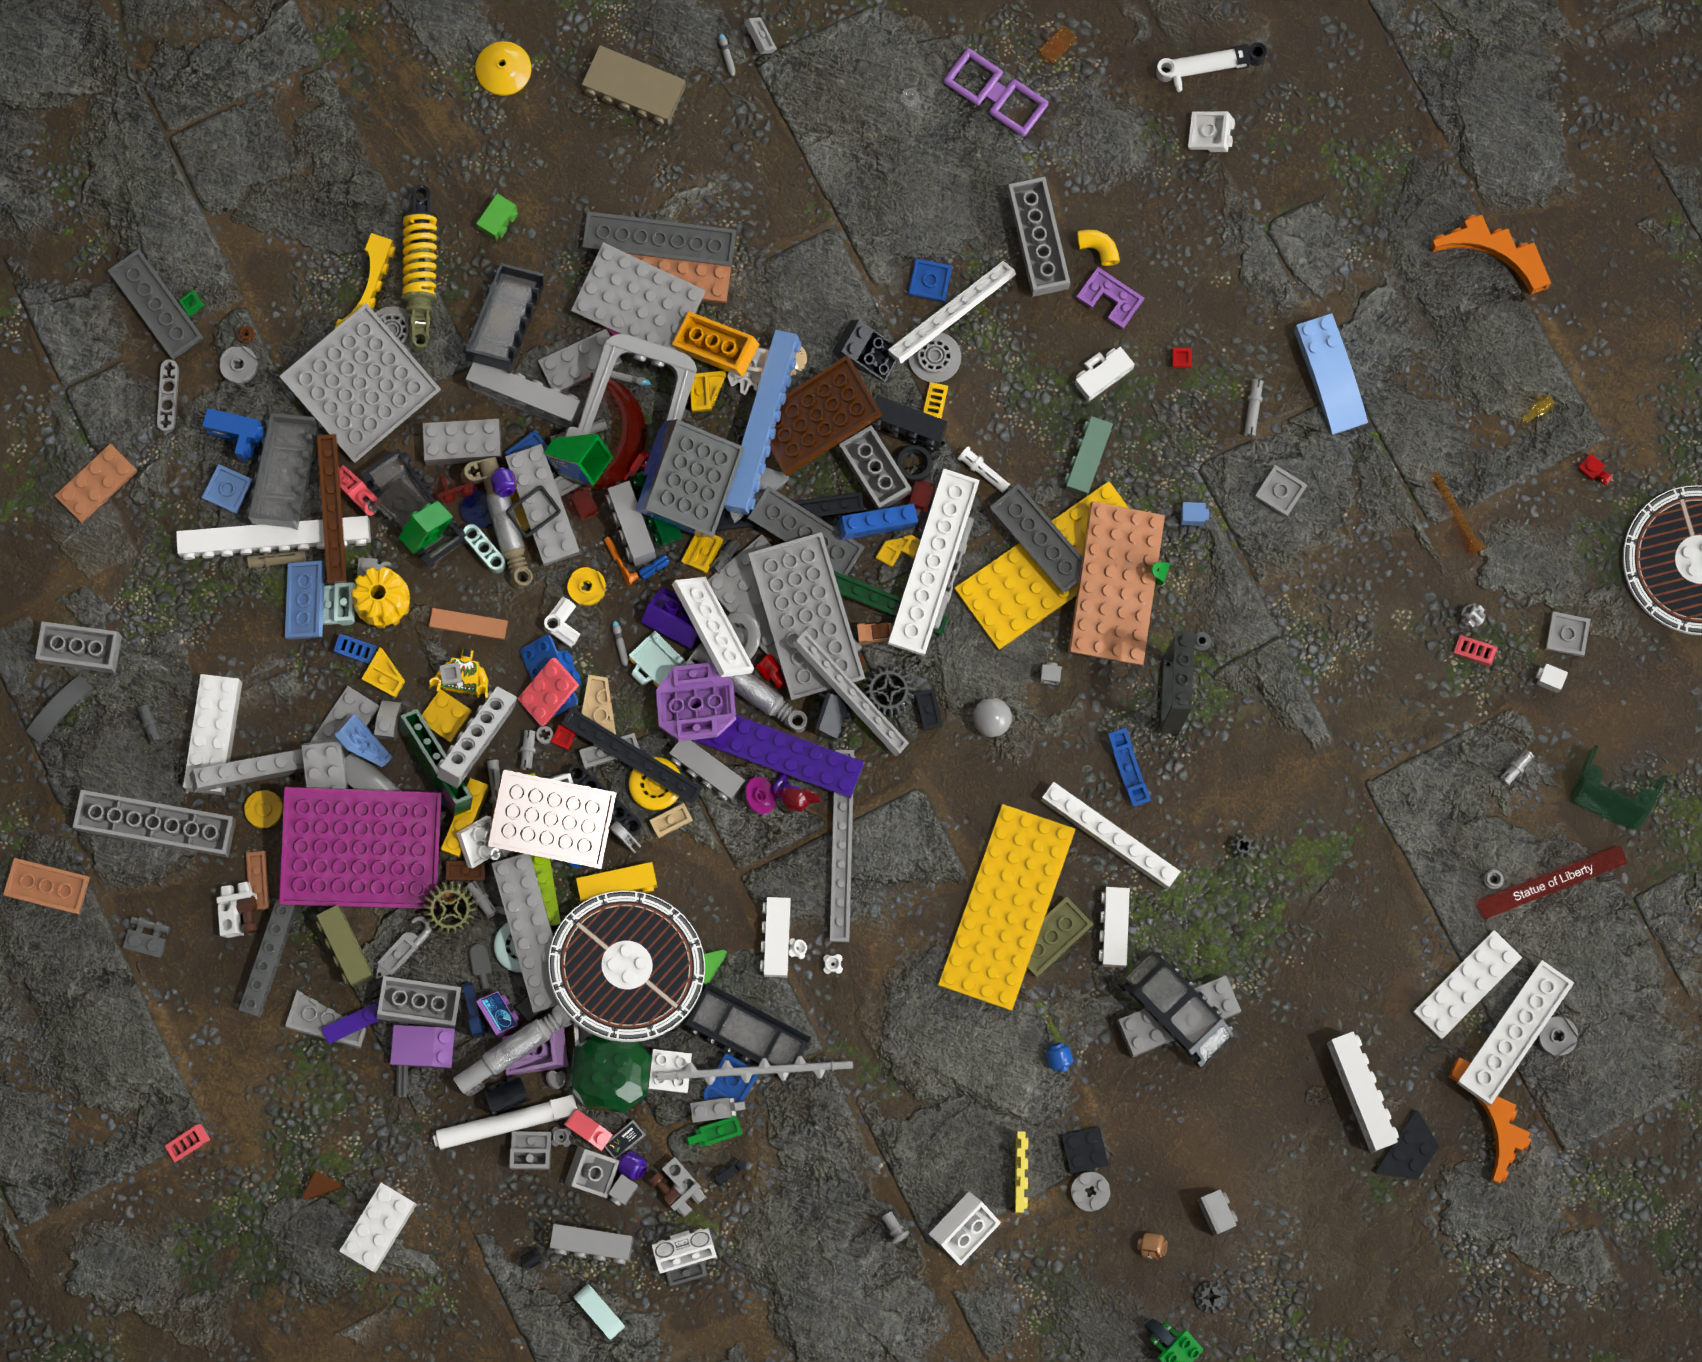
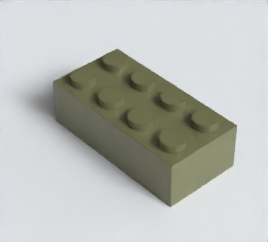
M336 905L316 915L318 918L316 924L320 932L327 936L324 939L325 943L331 951H334L333 959L337 967L342 968L344 971L341 975L345 983L356 989L376 979L343 910Z

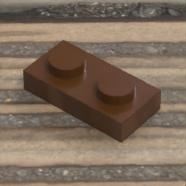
M446 861V881H485V861L474 868H469L466 861Z

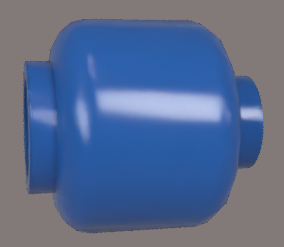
M1063 1042L1048 1046L1049 1049L1045 1055L1050 1069L1058 1070V1072L1069 1070V1066L1073 1063L1070 1047L1063 1044Z

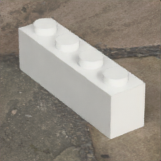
M1106 887L1105 892L1101 893V903L1104 904V911L1100 913V923H1104L1103 930H1100L1099 942H1103V950H1099V961H1102V966L1125 968L1127 965L1130 888Z
M767 897V902H763V914H766V921H762V933H766L765 941H761V952H765V958L761 960L760 972H764V977L787 978L790 898Z

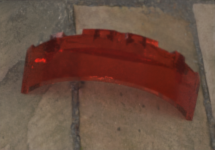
M591 372V374H590L591 381H592V378H593V375H594V373H592V372ZM609 378L606 387L614 396L621 412L622 436L612 461L593 487L586 485L587 488L607 489L614 486L615 483L622 480L629 473L631 466L639 453L643 452L645 446L646 424L642 409L633 394L612 378Z

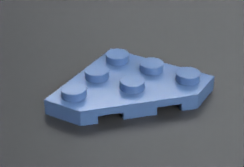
M355 713L335 733L336 739L341 746L381 767L386 765L392 758L391 754Z

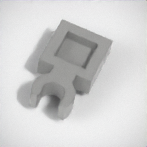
M358 558L357 577L358 575L364 576L368 568L381 569L382 567H391V563L382 562L378 564V559Z

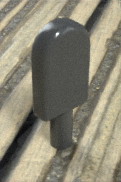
M481 943L475 944L469 951L472 972L475 977H480L482 990L490 989L487 974L492 973L489 951L485 945Z

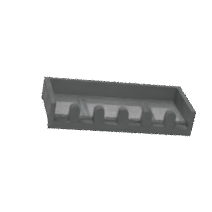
M270 413V418L266 421V437L262 439L263 451L258 458L260 466L259 470L255 473V489L251 491L252 503L247 510V517L253 525L290 527L298 530L319 430L315 417Z

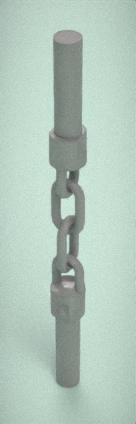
M968 517L954 561L958 565L956 571L951 570L946 586L950 587L949 592H944L934 629H939L946 605L950 601L955 576L958 574L961 565L960 560L962 555L965 554L967 540L974 519Z

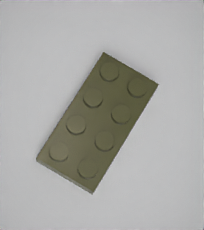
M1068 897L1062 900L1044 918L1027 966L1036 978L1094 926Z

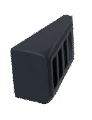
M533 1248L520 1258L523 1267L527 1270L544 1261L538 1248Z

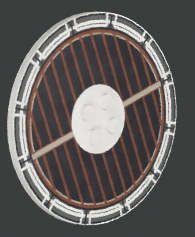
M1699 485L1675 488L1651 500L1631 523L1623 547V570L1628 587L1637 603L1649 616L1660 624L1672 630L1690 635H1702V486Z
M615 891L590 898L567 915L552 940L548 959V973L556 1000L564 1012L577 1025L593 1035L611 1041L638 1042L665 1034L687 1017L696 1004L702 990L705 975V959L697 933L685 916L676 908L660 898L642 892Z

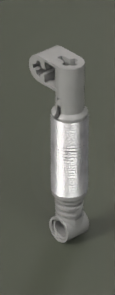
M703 643L696 648L685 663V665L695 664L693 661L696 660L700 664L710 662L713 664ZM751 673L728 676L734 683V692L765 712L766 715L777 716L778 720L781 719V722L785 721L784 724L795 733H801L807 728V717L804 712L797 709L793 710V706H790L789 703L785 704L786 701H784L783 696ZM795 718L803 720L800 726H796L792 722Z
M558 1004L553 1008L552 1015L549 1013L547 1014L548 1017H543L544 1020L536 1019L524 1026L523 1029L483 1054L482 1059L453 1077L463 1094L473 1096L485 1087L482 1081L491 1075L500 1074L501 1071L513 1065L514 1062L516 1063L520 1058L522 1059L531 1053L532 1050L534 1051V1049L547 1042L552 1035L551 1032L556 1033V1029L559 1031L560 1026L562 1028L568 1027L574 1021Z

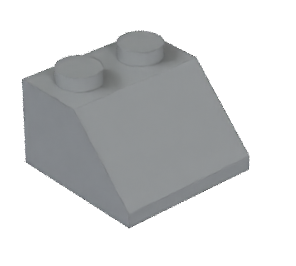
M578 1146L565 1184L607 1198L620 1161Z
M1221 1189L1197 1200L1213 1236L1237 1226L1235 1223L1238 1221L1237 1216L1233 1210L1230 1211L1227 1205L1230 1203L1225 1192L1222 1193Z

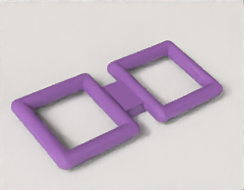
M970 48L966 49L944 78V83L975 105H980L985 98L994 103L989 111L990 115L1021 136H1026L1047 108L1048 101L1016 79H1013L1007 87L997 82L1002 76L1003 71ZM969 57L994 73L978 96L953 81ZM1015 88L1040 104L1023 127L999 112V109Z

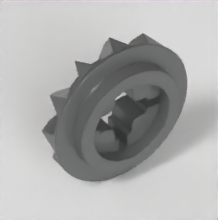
M1209 1281L1199 1286L1196 1291L1195 1300L1202 1311L1216 1313L1221 1311L1226 1305L1227 1294L1224 1287L1219 1283ZM1210 1289L1213 1295L1220 1296V1298L1214 1299L1213 1306L1210 1300L1203 1299V1297L1209 1295Z

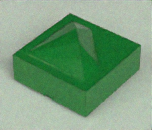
M194 290L178 300L189 317L205 306Z

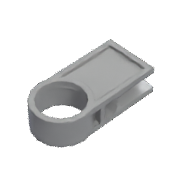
M617 821L609 827L632 852L636 853L631 846L632 844L639 848L641 847L632 835Z

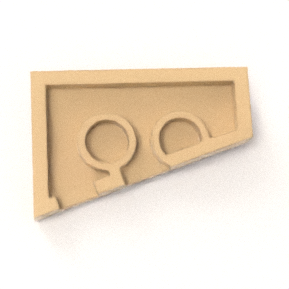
M588 675L582 714L616 734L608 678Z

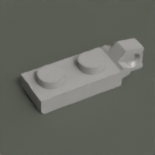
M730 1097L690 1103L693 1123L736 1116V1111L746 1109L745 1101L734 1102V1098Z

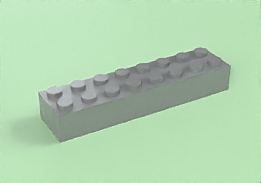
M81 790L73 828L80 832L229 858L236 819L227 815Z
M522 854L494 862L492 867L532 1010L537 1015L551 1011L559 1004L552 991L548 973L549 952L554 936L531 855Z

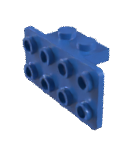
M545 635L520 650L532 681L551 658H556L577 681L579 686L582 685L580 675L573 664L572 656L568 650L557 651L550 635ZM575 692L571 694L553 717L577 705L578 699Z

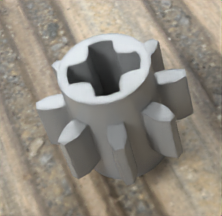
M1475 603L1466 605L1462 610L1461 615L1464 617L1462 621L1472 628L1481 625L1486 616L1483 613L1485 609L1480 604L1478 606Z

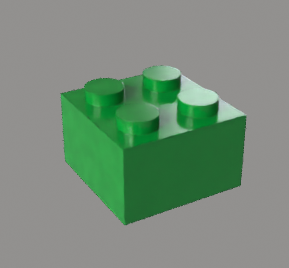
M439 501L433 504L428 503L421 511H415L409 516V522L402 527L403 532L399 539L415 554L422 548L440 539L453 516Z

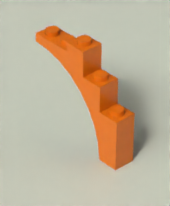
M1483 215L1467 217L1462 228L1454 229L1451 231V234L1446 236L1440 234L1434 237L1430 245L1432 252L1465 248L1490 254L1503 261L1517 273L1526 285L1530 295L1548 289L1551 284L1535 243L1528 244L1526 242L1516 248L1509 229L1502 230L1500 228L1490 234Z
M1462 1058L1456 1059L1449 1077L1458 1082L1470 1065V1062ZM1497 1096L1493 1103L1488 1106L1477 1098L1491 1121L1495 1135V1166L1490 1181L1500 1184L1501 1181L1504 1182L1507 1178L1509 1171L1506 1169L1508 1164H1512L1516 1157L1514 1150L1521 1152L1523 1149L1528 1148L1531 1142V1138H1529L1530 1132L1509 1123L1510 1121L1513 1122L1517 1114L1515 1110L1516 1104Z

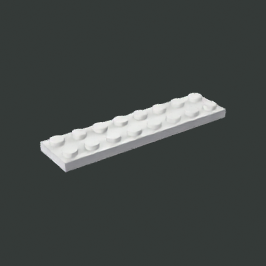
M1542 960L1457 1084L1490 1106L1574 982Z

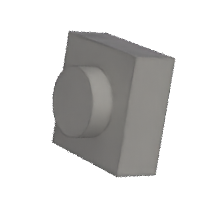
M459 662L440 666L443 686L462 683Z

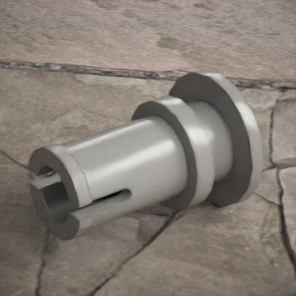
M892 1211L882 1217V1220L890 1230V1236L895 1238L892 1241L893 1244L902 1241L909 1235V1231H903V1225L900 1226Z

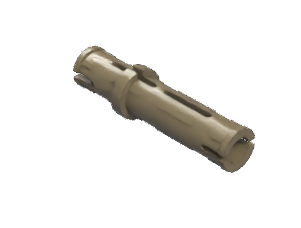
M305 550L247 556L248 567L266 566V568H270L273 565L306 562Z

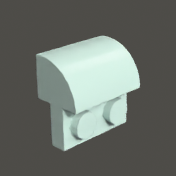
M336 583L335 585L324 586L323 625L340 624L344 626L355 623V610L351 597L352 589L356 585L355 583Z

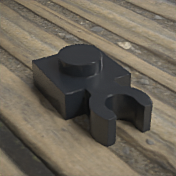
M742 1159L729 1169L725 1166L716 1173L718 1176L715 1179L719 1185H722L746 1168L747 1165Z

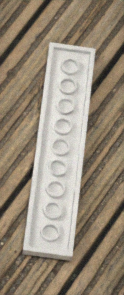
M943 469L888 645L922 656L925 655L980 480Z

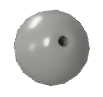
M998 698L984 699L976 705L973 711V723L975 728L987 737L1001 736L1009 729L1012 723V713L1004 701Z

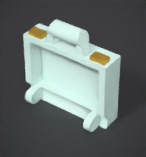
M656 631L629 654V660L636 664L632 676L641 685L653 681L657 688L667 677L672 667L684 666L686 663L684 658ZM641 669L648 677L645 678L638 670Z

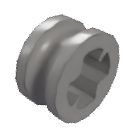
M548 726L540 727L536 732L537 740L541 744L551 743L554 736L552 729ZM542 731L550 732L549 739L540 738Z

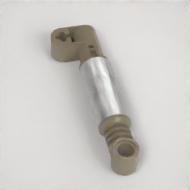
M492 457L470 462L461 471V480L467 485L484 482L487 493L486 501L502 552L501 554L508 561L507 565H510L508 567L511 570L510 583L516 589H523L532 581L533 576L528 566H525L527 562H524L526 559L523 557L525 546L522 541V535L506 514V510L512 506L511 497H501L495 494L492 488L490 478L499 468L497 459ZM479 466L480 472H477L474 476L468 473L469 471L475 473ZM514 510L510 511L512 516L517 521ZM517 575H523L525 582L519 581Z

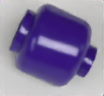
M498 468L491 475L490 480L495 494L501 497H509L514 494L518 485L512 470Z
M629 1151L626 1154H621L618 1158L620 1161L618 1165L620 1174L630 1180L643 1177L647 1170L646 1160L633 1151Z

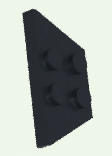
M1415 1110L1399 1134L1398 1142L1392 1145L1375 1171L1376 1174L1418 1180L1435 1155L1439 1145L1420 1112Z

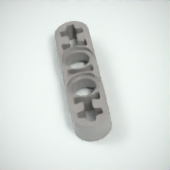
M171 359L165 360L161 364L157 426L164 433L172 432L176 426L179 367ZM169 365H172V367L175 368L171 370L172 378H168L169 373L165 369L169 368ZM168 382L174 384V388L170 392L164 390V385ZM171 401L173 406L169 410H164L162 407L163 403ZM162 413L168 415V421L171 423L167 428L162 425L166 420L165 415H162Z

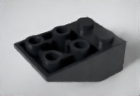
M861 320L849 321L832 351L841 359L848 355L856 368L883 382L887 380L897 362L888 351L895 344Z

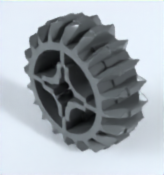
M885 666L884 672H882L880 667L877 668L878 675L872 671L871 676L873 679L867 677L866 681L869 684L863 685L864 689L869 690L864 691L863 694L866 697L869 696L868 699L879 711H882L884 716L886 712H889L890 718L893 717V711L899 716L900 708L904 712L907 711L904 704L911 706L912 702L908 699H914V695L909 692L915 690L914 687H908L913 683L912 680L906 681L909 675L906 673L901 676L902 669H899L898 673H896L895 666H892V671H888V666ZM884 678V686L873 690L874 685ZM890 678L897 679L903 687L893 685ZM887 683L889 684V688L893 690L890 695V700L889 696L887 695V692L884 693L887 688ZM900 693H905L903 699L893 705V698L900 695ZM874 696L883 697L887 702V706L880 704Z

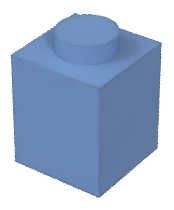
M1182 503L1181 525L1204 526L1205 520H1209V509H1206V503Z

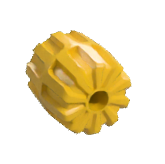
M386 567L381 569L368 568L364 576L358 575L355 579L356 585L351 592L354 610L368 625H374L378 629H385L387 625L391 624L396 626L400 623L402 616L408 614L410 603L408 586L403 578Z

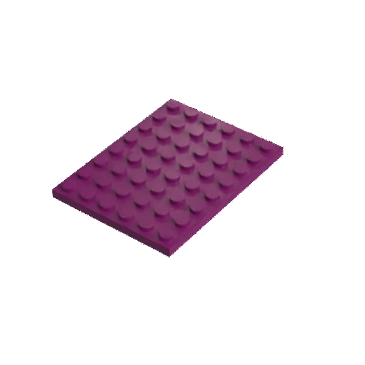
M284 787L279 904L423 908L424 903H429L424 899L425 896L432 897L428 891L436 892L434 886L437 885L441 793Z

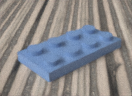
M324 561L288 563L286 639L322 637L325 583Z

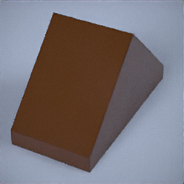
M315 1171L303 1195V1199L308 1201L344 1187L343 1184Z

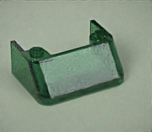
M1594 745L1589 750L1571 791V802L1627 829H1639L1655 805L1667 776L1662 775L1657 779L1653 790L1643 789L1637 794L1636 799L1630 798L1600 784L1603 777L1602 770L1598 766L1591 764L1599 747Z

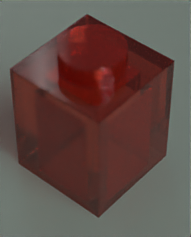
M920 480V482L915 481L909 504H914L915 509L927 512L934 486L924 480Z
M579 489L573 493L574 495L571 496V499L581 521L599 513L589 489Z

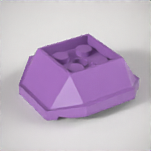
M711 662L672 667L667 677L656 689L659 727L678 741L718 737L736 720L734 683L729 677H720L715 665ZM696 703L701 704L697 709L692 708Z

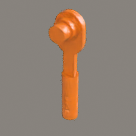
M611 536L606 537L604 541L614 561L617 562L624 581L628 586L632 585V582L639 578L636 572H628L620 559L621 556Z

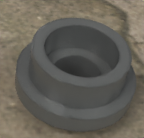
M1205 632L1196 633L1195 649L1198 651L1207 650L1211 645V637ZM1199 638L1205 639V643H1204V644H1200L1199 641H1198V639H1199Z

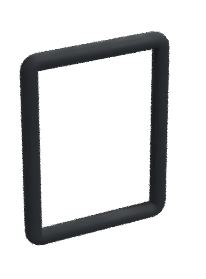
M541 485L506 510L508 517L525 538L531 536L561 513V509ZM541 489L557 512L526 534L510 511Z

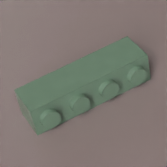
M1091 417L1090 422H1085L1083 432H1086L1084 439H1079L1076 449H1079V453L1077 456H1073L1070 464L1073 467L1071 474L1067 473L1064 484H1067V491L1084 497L1088 496L1113 426L1112 423L1095 417Z

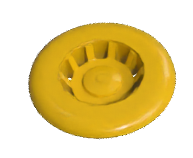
M653 757L681 774L676 765L671 761L661 757ZM634 769L632 770L629 777V791L635 802L643 808L662 810L671 806L678 799L677 795L670 791L666 793L664 787L647 777L643 780L644 775Z

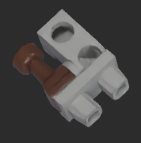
M674 1157L662 1168L674 1184L669 1187L663 1181L664 1176L660 1171L648 1183L652 1187L657 1186L664 1195L667 1204L674 1211L677 1210L678 1213L685 1217L692 1211L686 1204V1201L692 1197L699 1204L705 1198V1195L700 1189L701 1186Z

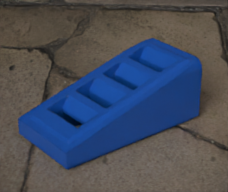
M339 634L334 653L370 665L378 647ZM345 641L347 642L345 650L343 651L341 649ZM351 644H355L352 653H349ZM359 646H362L360 655L357 656L356 654ZM368 648L370 649V651L366 659L364 658L366 649Z

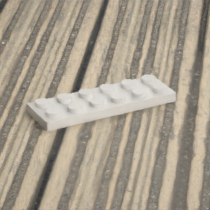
M706 577L675 580L672 586L720 677L752 673L754 667Z
M1494 930L1413 1013L1442 1040L1522 957Z

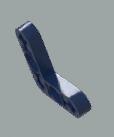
M473 983L462 984L470 1015L468 1020L472 1035L476 1039L485 1037V1030L479 1006L476 1002L477 998Z

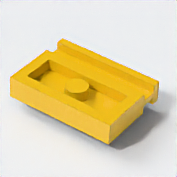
M694 535L681 562L707 574L724 540L716 535L714 537Z

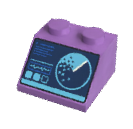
M495 992L476 1001L499 1039L519 1027L517 1022L520 1019L515 1011L510 1012L507 1007L510 1002L505 994L500 995L499 992Z

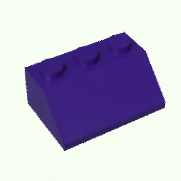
M662 587L648 604L641 622L649 628L655 629L666 637H670L680 642L683 646L692 649L700 637L678 595Z

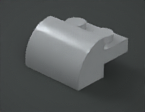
M512 1131L510 1169L550 1170L552 1133Z

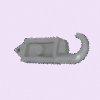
M418 916L411 921L412 923L422 921L425 924L424 930L418 936L414 933L406 932L377 962L376 979L383 976H393L431 933V922L427 923V918Z

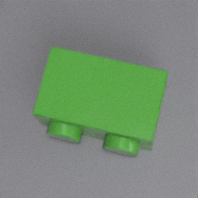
M497 193L476 223L478 230L496 241L499 237L502 238L507 231L509 222H513L518 215L516 205Z

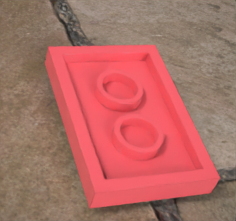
M551 658L518 697V700L541 726H545L577 689L579 684L556 658Z

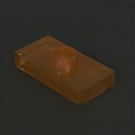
M1064 25L1039 51V54L1053 65L1077 41L1078 37Z

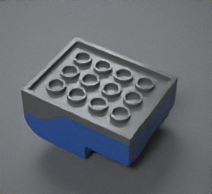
M678 419L666 421L657 433L643 475L647 476L635 510L700 537H714L745 447Z

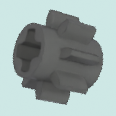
M1246 835L1242 839L1236 836L1235 840L1237 843L1231 844V847L1235 848L1233 855L1237 853L1240 855V859L1243 858V855L1250 857L1249 850H1255V847L1251 846L1253 839H1246ZM1240 843H1241L1242 845H1244V844L1247 845V847H1246L1245 850H1244V849H1242V850L1239 849Z

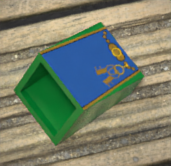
M598 434L554 438L544 452L559 476L592 487L614 458Z

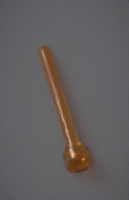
M1435 472L1433 478L1467 536L1470 546L1469 550L1472 555L1486 548L1483 541L1475 537L1441 474Z

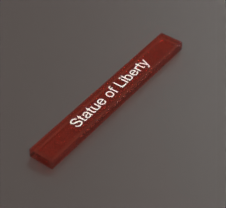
M1620 845L1480 900L1478 904L1486 920L1628 864V861Z

